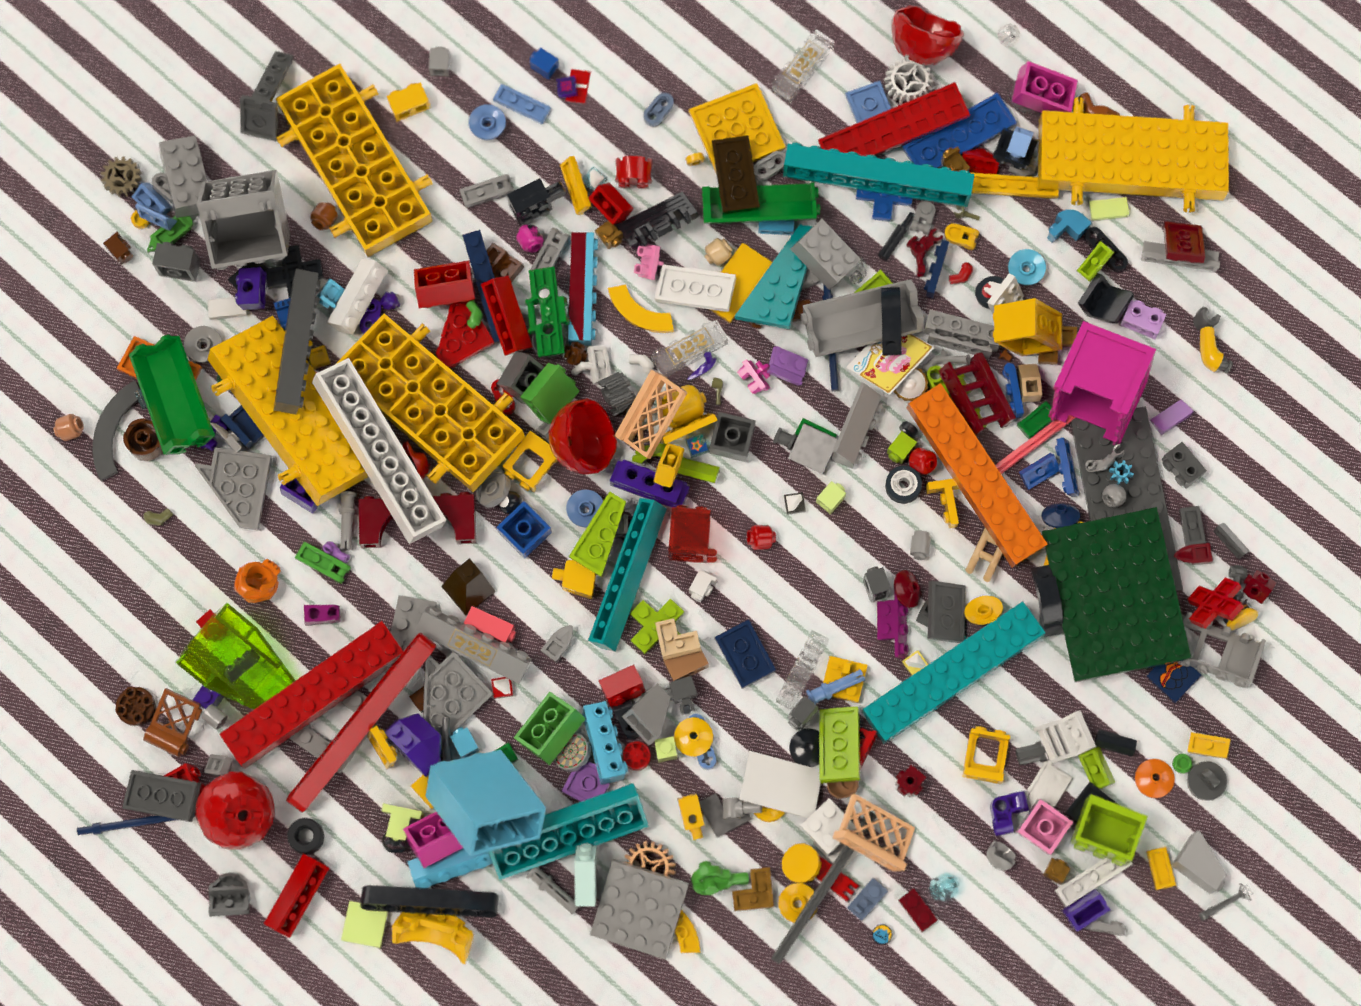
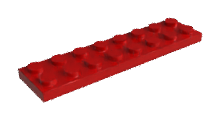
M954 82L818 139V143L824 150L837 149L843 153L856 152L861 156H878L970 117V114L957 84Z

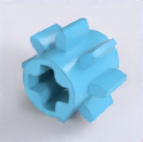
M1125 460L1120 464L1115 461V468L1109 469V472L1113 473L1110 480L1117 481V484L1123 481L1127 484L1129 482L1127 477L1131 478L1134 475L1130 472L1132 465L1128 466L1125 464ZM1119 470H1123V476L1119 475Z

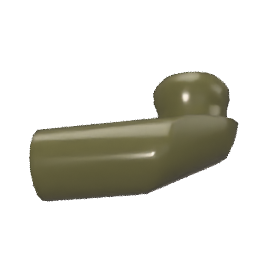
M167 508L160 514L146 511L143 518L150 525L160 526L171 518L173 514Z

